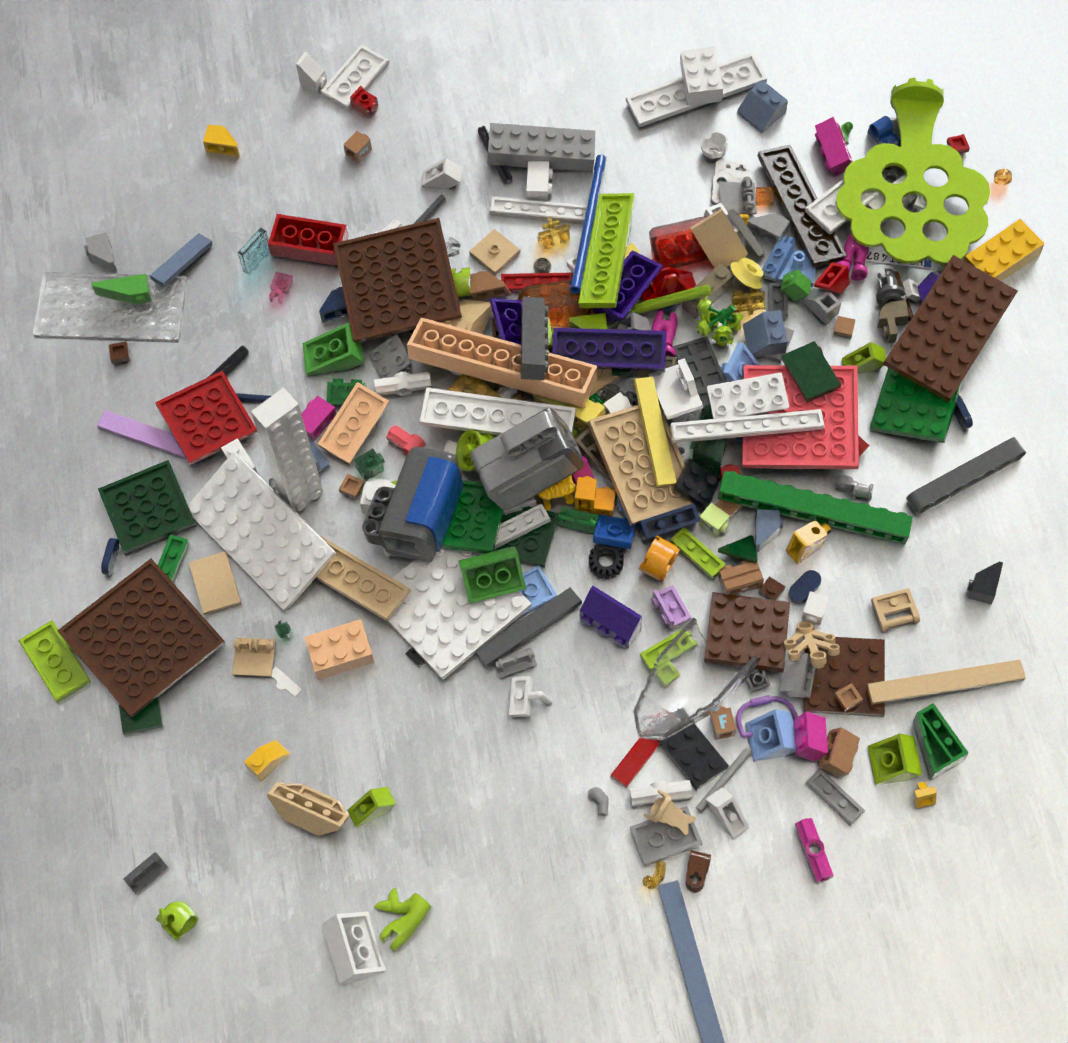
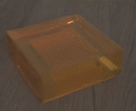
M756 187V206H774L773 187Z

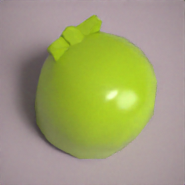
M471 267L461 268V271L456 273V268H451L458 298L471 295L469 286Z
M174 901L169 903L164 909L160 908L159 914L155 919L177 941L197 924L199 918L187 903Z

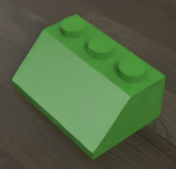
M515 546L459 560L470 604L526 589Z

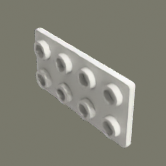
M685 358L678 360V365L666 368L665 371L649 374V377L654 379L657 397L667 419L676 418L703 408L694 378Z
M782 373L707 386L713 419L752 416L789 408Z

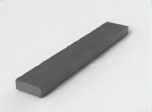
M569 587L475 651L476 655L488 668L497 662L498 659L503 658L581 605L582 600Z

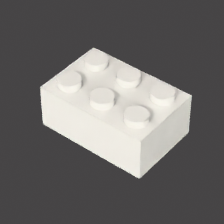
M715 46L681 50L680 67L687 105L722 102L723 84Z

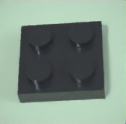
M688 459L674 490L705 510L711 503L720 478L692 459Z

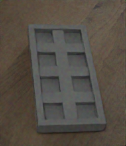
M706 336L672 346L676 351L677 363L678 360L685 358L692 373L700 400L704 402L701 411L711 408L707 386L726 383V380L709 339Z

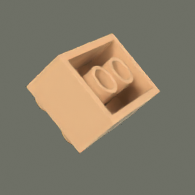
M361 619L304 637L318 680L374 663Z

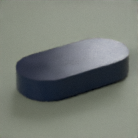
M958 395L954 413L961 427L966 430L972 428L973 421L963 399Z
M110 538L107 542L101 564V572L104 575H111L113 573L119 551L118 539Z
M814 570L806 571L790 587L789 599L796 604L805 602L808 599L809 592H815L821 584L820 574Z

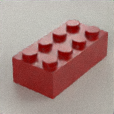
M277 214L268 246L272 256L338 266L333 243L348 240L349 235L347 225Z

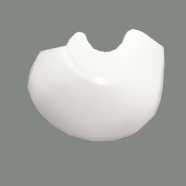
M712 132L710 138H704L701 146L703 155L709 159H717L725 155L728 150L726 135L722 132Z

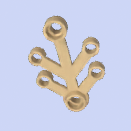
M807 621L798 623L795 629L796 634L784 641V647L788 651L789 660H799L800 653L808 647L811 653L810 663L814 668L818 669L823 668L827 660L826 653L819 651L817 647L827 649L828 654L831 656L840 654V646L835 644V635L816 631L813 624ZM802 638L805 639L799 645L796 646V642H798Z

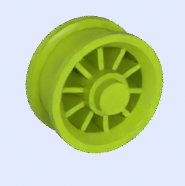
M476 430L465 431L461 435L456 448V459L459 467L464 471L474 470L477 472L470 454L474 449L494 437L491 434L478 433Z

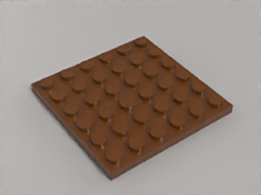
M440 218L333 243L353 341L355 343L413 330L421 318L440 323L462 318Z
M152 558L57 630L131 718L225 644L223 638Z

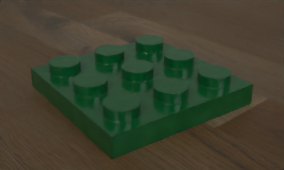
M527 506L522 508L523 510L513 512L505 515L504 513L502 516L501 523L533 507ZM546 510L550 517V522L494 549V551L515 546L520 562L545 567L558 526L559 513Z

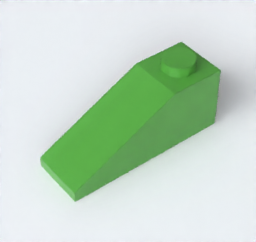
M146 274L92 282L94 292L98 296L130 304H144L152 301L150 283Z

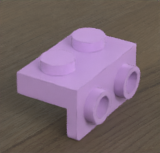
M674 585L659 592L657 589L653 591L651 602L655 609H659L663 624L668 625L670 630L691 621L692 617Z

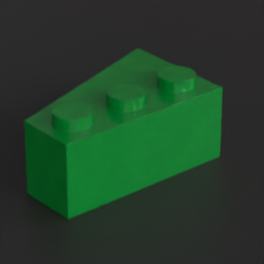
M934 703L916 713L913 722L932 780L963 762L969 752Z

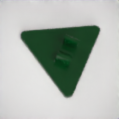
M752 535L718 548L719 553L739 558L740 562L744 560L753 563L758 562L754 536Z

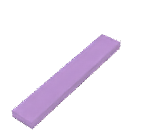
M107 410L104 411L97 424L98 429L186 459L170 432Z

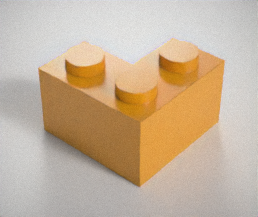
M578 477L575 492V510L597 515L613 516L616 490L610 487L597 488V479L592 477Z

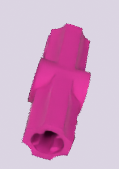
M806 818L795 823L804 848V856L809 861L816 883L833 878L834 875L824 851V844L819 838L813 819ZM809 847H817L819 849V853H811Z

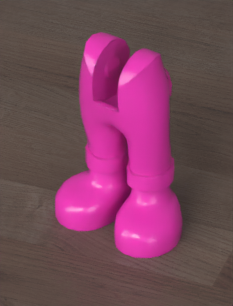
M850 232L844 246L847 257L837 262V264L848 266L850 273L854 253H856L851 279L859 281L865 279L868 275L865 260L869 247L858 244Z
M659 310L654 318L651 330L666 331V356L675 357L676 351L672 346L677 330V313L671 312L669 320H664V311Z

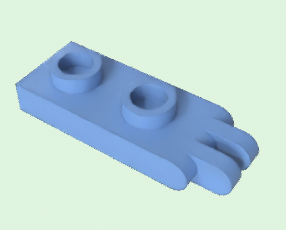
M783 236L781 241L776 242L762 268V278L778 281L795 249V238Z

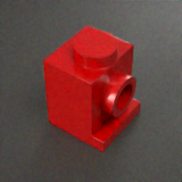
M361 85L350 96L351 107L366 117H369L378 108L377 97L364 90Z

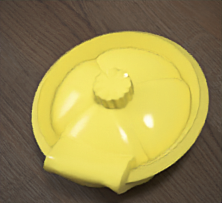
M746 257L731 263L733 275L742 284L753 289L762 287L763 271L758 264Z

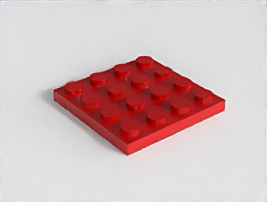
M223 371L155 402L156 407L190 465L221 451V447L236 439L241 441L257 433L254 423Z

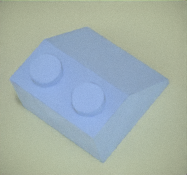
M774 709L745 723L747 732L752 731L753 736L749 737L754 761L784 757L796 751L795 729L791 712Z

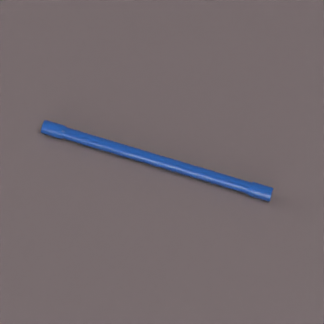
M601 154L596 156L574 275L570 285V291L574 294H578L581 291L582 276L599 190L607 160L606 156Z

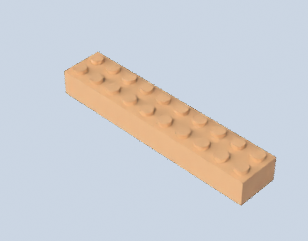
M425 318L420 319L407 343L408 359L582 408L585 407L597 381L596 365L552 353L548 354L549 368L548 373H544V380L521 379L520 344Z

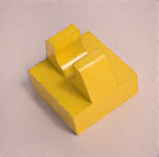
M925 781L917 783L918 789L914 791V805L916 809L935 805L937 797L935 787L928 788Z

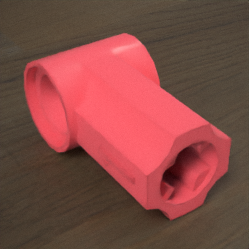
M397 425L392 426L386 436V439L401 448L405 455L413 447L424 448L426 445L420 436L416 434L411 435Z

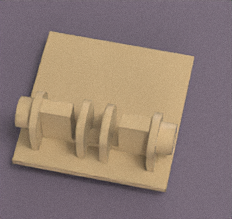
M237 638L234 640L235 655L232 675L272 677L276 639Z

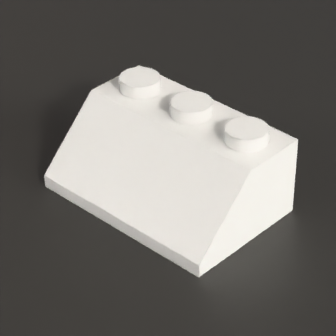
M368 912L336 914L322 923L339 984L356 982L386 971Z

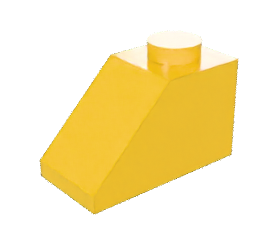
M208 124L203 139L205 151L240 157L238 144L228 130L220 125Z
M277 740L258 747L244 763L247 769L262 782L290 753Z

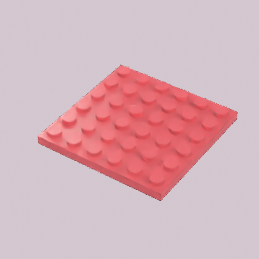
M744 365V379L775 373H782L789 408L757 415L821 409L825 427L822 430L743 437L742 468L858 469L857 366H830L841 383V388L806 402L785 365Z

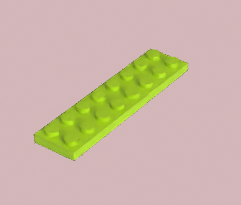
M634 193L599 194L578 302L580 308H616L635 203Z

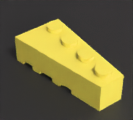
M532 394L537 403L576 408L574 426L579 431L589 428L587 422L590 419L606 415L602 404L594 403L589 399L585 407L582 408Z

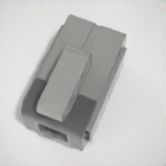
M552 408L540 411L477 447L470 454L487 496L503 510H509L546 488L581 470L585 465L573 434L566 422Z

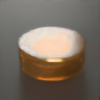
M999 169L994 173V182L998 185H1007L1012 181V172L1008 169Z

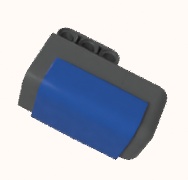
M423 447L411 448L406 456L395 488L383 486L378 488L374 494L362 525L366 540L371 544L383 546L386 552L391 555L423 562H432L435 553L441 549L463 489L462 475L456 457L449 452Z

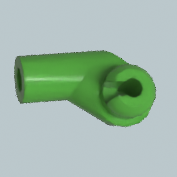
M850 121L841 125L847 146L849 145L847 136L853 129V124Z

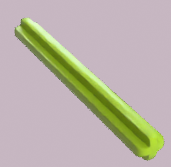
M707 284L639 302L634 305L628 314L632 312L640 314L712 294L711 287Z

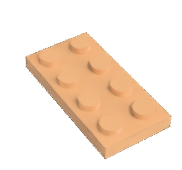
M357 382L318 442V446L350 465L385 411L389 401Z

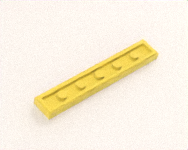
M653 377L636 378L634 386L656 486L675 485L677 482Z

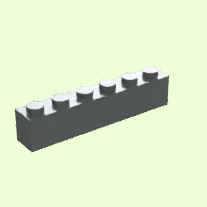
M523 297L521 310V379L544 380V373H548L549 368L548 306H545V298Z

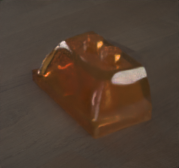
M571 280L526 286L517 298V300H522L523 297L545 298V306H548V318L551 328H569V317L594 314L593 308L579 307L580 293L574 294L570 291Z

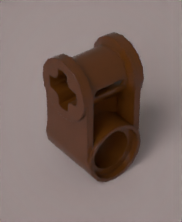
M691 850L686 874V888L690 892L698 893L703 889L706 874L709 870L711 854ZM694 878L698 879L696 884L692 883Z

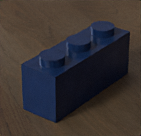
M695 503L641 520L637 523V527L643 541L700 522Z

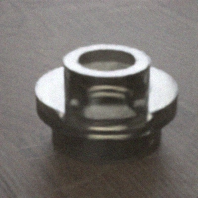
M538 258L534 262L533 269L535 273H549L551 271V263L546 258Z

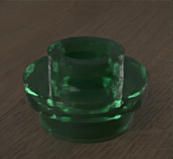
M280 620L275 625L276 632L281 639L285 637L288 639L292 630L287 622Z

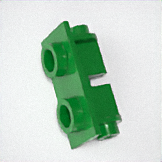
M561 507V512L558 515V525L594 534L599 515Z

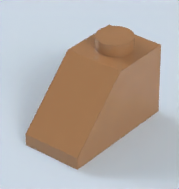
M479 271L470 274V293L475 300L484 301L511 295L506 284L490 272Z

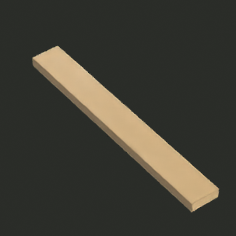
M1021 659L870 683L866 687L871 705L1022 681L1025 680L1026 676Z

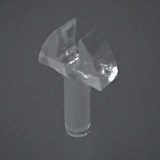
M449 237V241L445 244L448 257H453L459 254V249H452L451 247L461 248L456 239Z

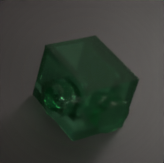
M374 449L354 459L355 467L365 482L384 471L383 463L385 461L380 453L377 454Z

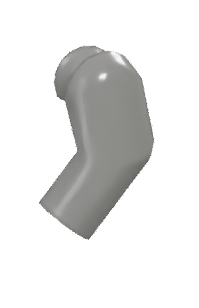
M599 787L591 788L588 791V796L598 802V815L608 816V796Z

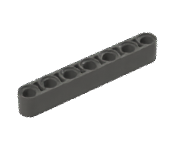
M1012 437L914 490L906 497V500L916 514H921L1020 460L1026 454V451L1016 437Z

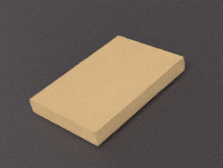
M722 208L690 227L714 269L720 264L728 267L732 262H736L748 254Z
M226 551L189 562L204 616L242 604Z

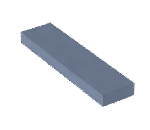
M198 233L150 275L151 280L165 287L213 245L212 240Z

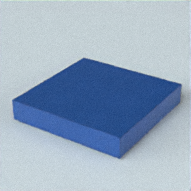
M599 514L593 543L631 549L637 524L630 526L628 519Z

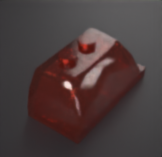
M703 216L653 227L649 231L652 260L663 265V268H676L708 261L707 255L690 228L706 217Z

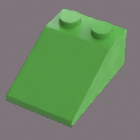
M349 323L302 343L306 375L349 370L364 363L362 343H355L353 341Z

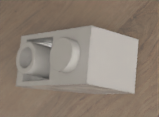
M813 288L808 296L801 299L824 324L839 314L841 302L829 290Z

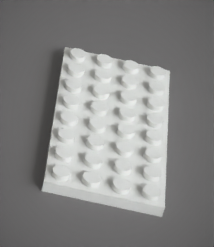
M235 452L228 457L188 504L193 518L284 611H287L337 554Z

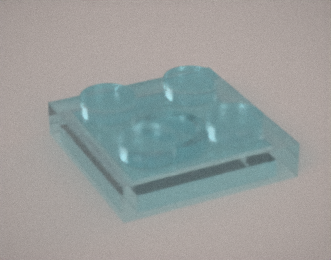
M260 228L238 251L243 272L248 275L258 268L259 263L264 258L270 255L267 231L263 228Z

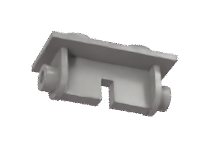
M530 647L498 659L495 662L499 677L502 678L537 666L534 651Z

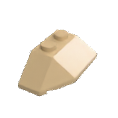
M277 782L267 794L268 799L282 820L317 836L340 830L349 818V813L345 811L339 800L304 784H283V782Z

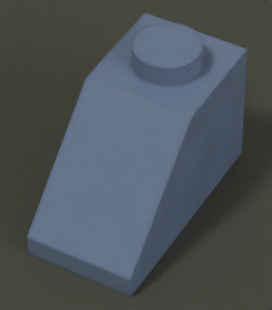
M756 510V552H760L778 536L779 529H783V517H780V510Z

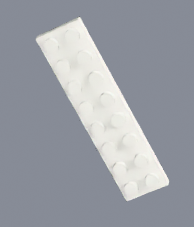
M753 52L719 64L723 84V98L753 88L762 80L767 83V77ZM682 77L626 97V102L639 128L708 104L687 105Z
M426 388L420 425L463 431L476 430L478 433L500 435L540 411L552 408L566 422L572 433L576 408Z

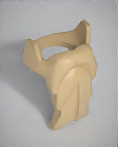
M658 789L657 792L663 798H658L651 808L652 816L644 814V817L654 823L660 822L665 824L666 822L672 827L676 826L684 835H687L689 833L688 824L694 822L696 817L684 814L683 810L676 807L675 803L670 800L672 796Z

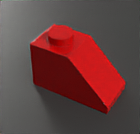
M831 263L814 283V287L842 294L850 284L848 266Z

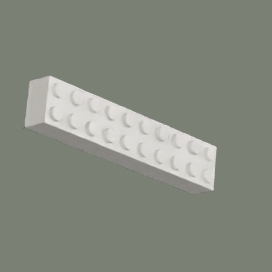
M282 388L253 409L251 414L278 494L297 512L302 511L312 500L318 499L324 491L299 404L285 388Z

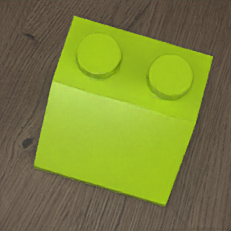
M899 733L868 745L875 784L903 782L922 775L914 736Z

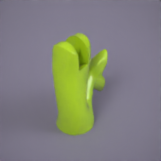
M393 888L388 895V900L378 902L374 908L396 914H407L389 923L380 933L379 939L382 943H385L396 932L398 936L389 948L394 952L397 951L414 934L432 906L417 893H414L406 901L399 902L397 888Z

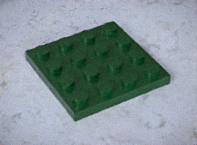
M169 460L98 488L124 554L196 525Z

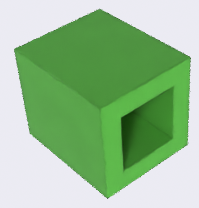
M798 269L783 276L781 290L796 302L809 295L811 281Z

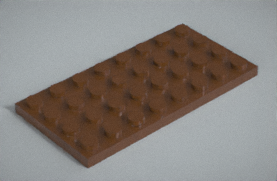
M953 255L890 351L883 365L949 402L1018 290Z

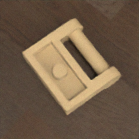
M909 588L871 599L882 632L888 631L891 627L906 623L920 622V615ZM906 610L910 611V615L886 621L885 616Z

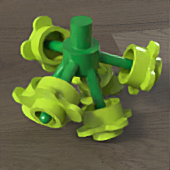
M706 295L705 299L701 298L700 302L697 303V309H699V315H701L700 318L702 320L701 322L697 320L699 324L696 327L697 333H700L701 336L706 335L709 338L708 334L712 332L711 328L714 326L717 329L714 330L715 335H712V339L716 340V343L720 346H726L727 343L732 344L731 329L735 331L741 329L740 323L743 315L741 313H733L736 310L733 305H730L727 309L723 308L721 311L711 307L713 301L709 300Z

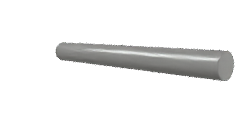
M746 747L696 806L699 812L702 813L709 805L706 798L720 788H723L751 755L752 751Z

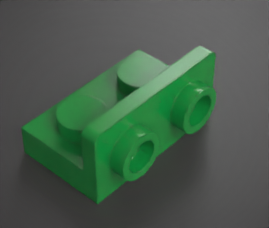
M333 379V382H327V402L332 405H343L357 382L367 387V384L362 383V380L351 379V383H344V379Z

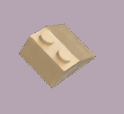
M462 299L459 302L462 318L442 322L443 324L483 334L492 313L490 302Z

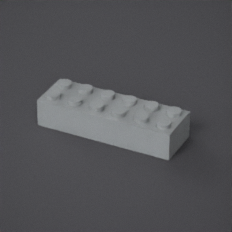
M490 123L487 164L528 167V161H549L550 169L593 172L596 131Z

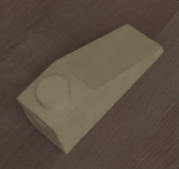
M589 428L581 429L574 436V439L582 456L612 483L591 430Z

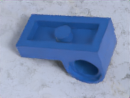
M885 115L869 125L867 133L877 144L879 142L894 144V141H898V146L901 147V140L893 132L894 126L888 116Z

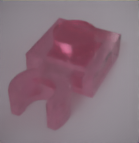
M280 272L275 273L270 285L272 290L269 294L270 302L275 297H279V304L283 303V293L289 294L294 281L293 275Z

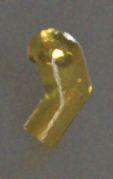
M657 861L655 874L652 877L649 875L644 877L643 885L648 889L657 887L665 878L666 863Z

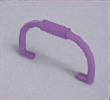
M767 695L750 699L749 702L739 708L736 715V723L741 738L753 736L752 731L744 732L741 723L742 712L746 708L778 701L784 703L790 709L795 719L798 715L794 706L788 700L779 696Z

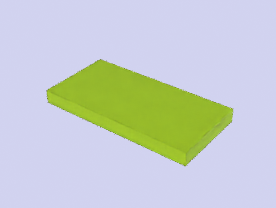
M51 620L18 641L56 703H59L91 683V680L67 642L58 633V628L54 621Z

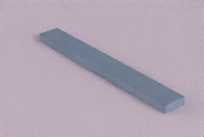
M676 880L658 885L702 1043H725L679 882Z

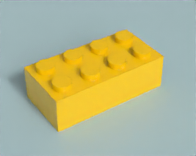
M1020 218L967 254L964 261L1003 281L1041 255L1045 243Z

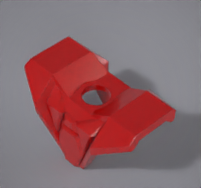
M672 267L662 268L641 296L642 301L694 288L696 283L693 273Z

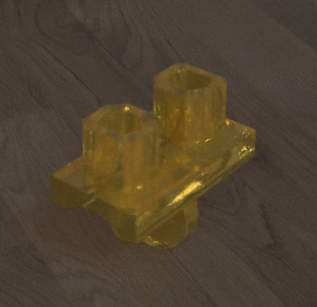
M551 217L547 218V224L542 225L545 231L538 233V242L541 241L545 249L555 245L552 238L555 236L559 237L561 244L569 242V231L571 228L569 223L558 226L560 225L559 220L553 221Z
M752 289L750 293L745 294L741 290L734 291L732 295V305L736 308L734 312L748 311V315H753V310L765 309V291L761 292L760 289Z

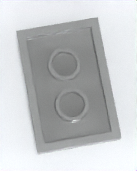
M687 806L680 808L684 814L691 816ZM647 820L630 826V831L644 866L702 846V841L694 822L688 824L689 833L687 835H684L676 826L672 827L666 822L663 824Z

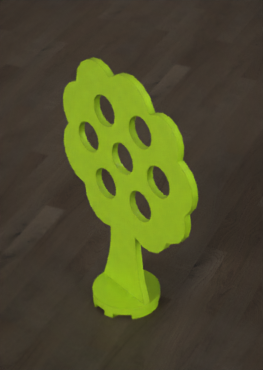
M916 77L908 78L906 83L897 87L895 84L890 94V104L895 111L898 121L901 147L889 143L875 145L864 158L851 162L845 170L843 177L844 185L838 191L836 207L842 217L852 222L850 232L858 244L871 248L882 246L888 256L904 264H915L928 258L936 264L947 265L953 255L963 259L967 254L969 245L978 242L984 237L989 226L988 215L984 207L989 200L990 186L981 173L975 169L964 167L962 157L957 150L944 144H932L934 124L944 104L943 87L941 89L934 84V80L929 78L926 79V82L916 81ZM888 166H898L906 173V179L899 184H892L883 178L882 171ZM929 169H940L945 172L948 181L943 186L934 187L924 180V173ZM867 191H876L883 195L885 204L879 209H869L861 202V196ZM909 194L923 196V199L926 201V208L920 212H910L904 208L902 199ZM950 197H959L967 203L968 210L962 215H952L944 208V201ZM888 219L898 220L904 226L905 232L898 238H890L882 233L880 225ZM930 222L940 223L945 227L947 236L940 241H932L925 237L922 228Z

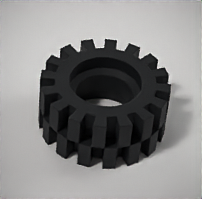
M596 544L589 554V566L591 572L593 571V575H599L600 579L605 576V580H607L609 576L615 578V574H620L624 562L623 552H621L620 547L616 548L615 546L604 544L598 546ZM602 555H610L614 562L610 566H602L598 560Z

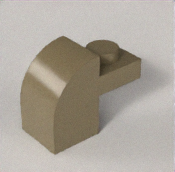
M906 300L889 302L880 311L877 328H883V336L887 337L888 343L896 342L898 334L896 326L907 324L909 314Z

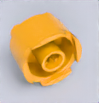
M656 536L638 570L657 580L664 581L680 549L663 538Z

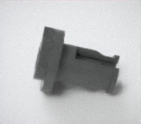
M885 268L886 277H882L881 273H877L880 290L876 294L878 305L883 307L892 301H907L904 288L898 286L894 269Z

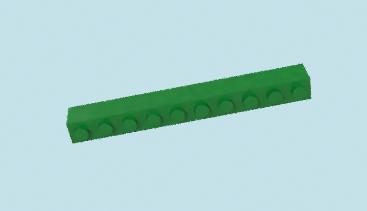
M724 471L717 497L719 500L756 509L780 510V515L809 522L817 521L822 525L826 523L830 527L904 545L909 538L913 516H908L904 512L896 513L882 507L875 508L866 503L851 502L846 498L838 499L829 494H817L809 489L801 490L792 485H780L771 480L764 481L754 476L739 475L734 471Z

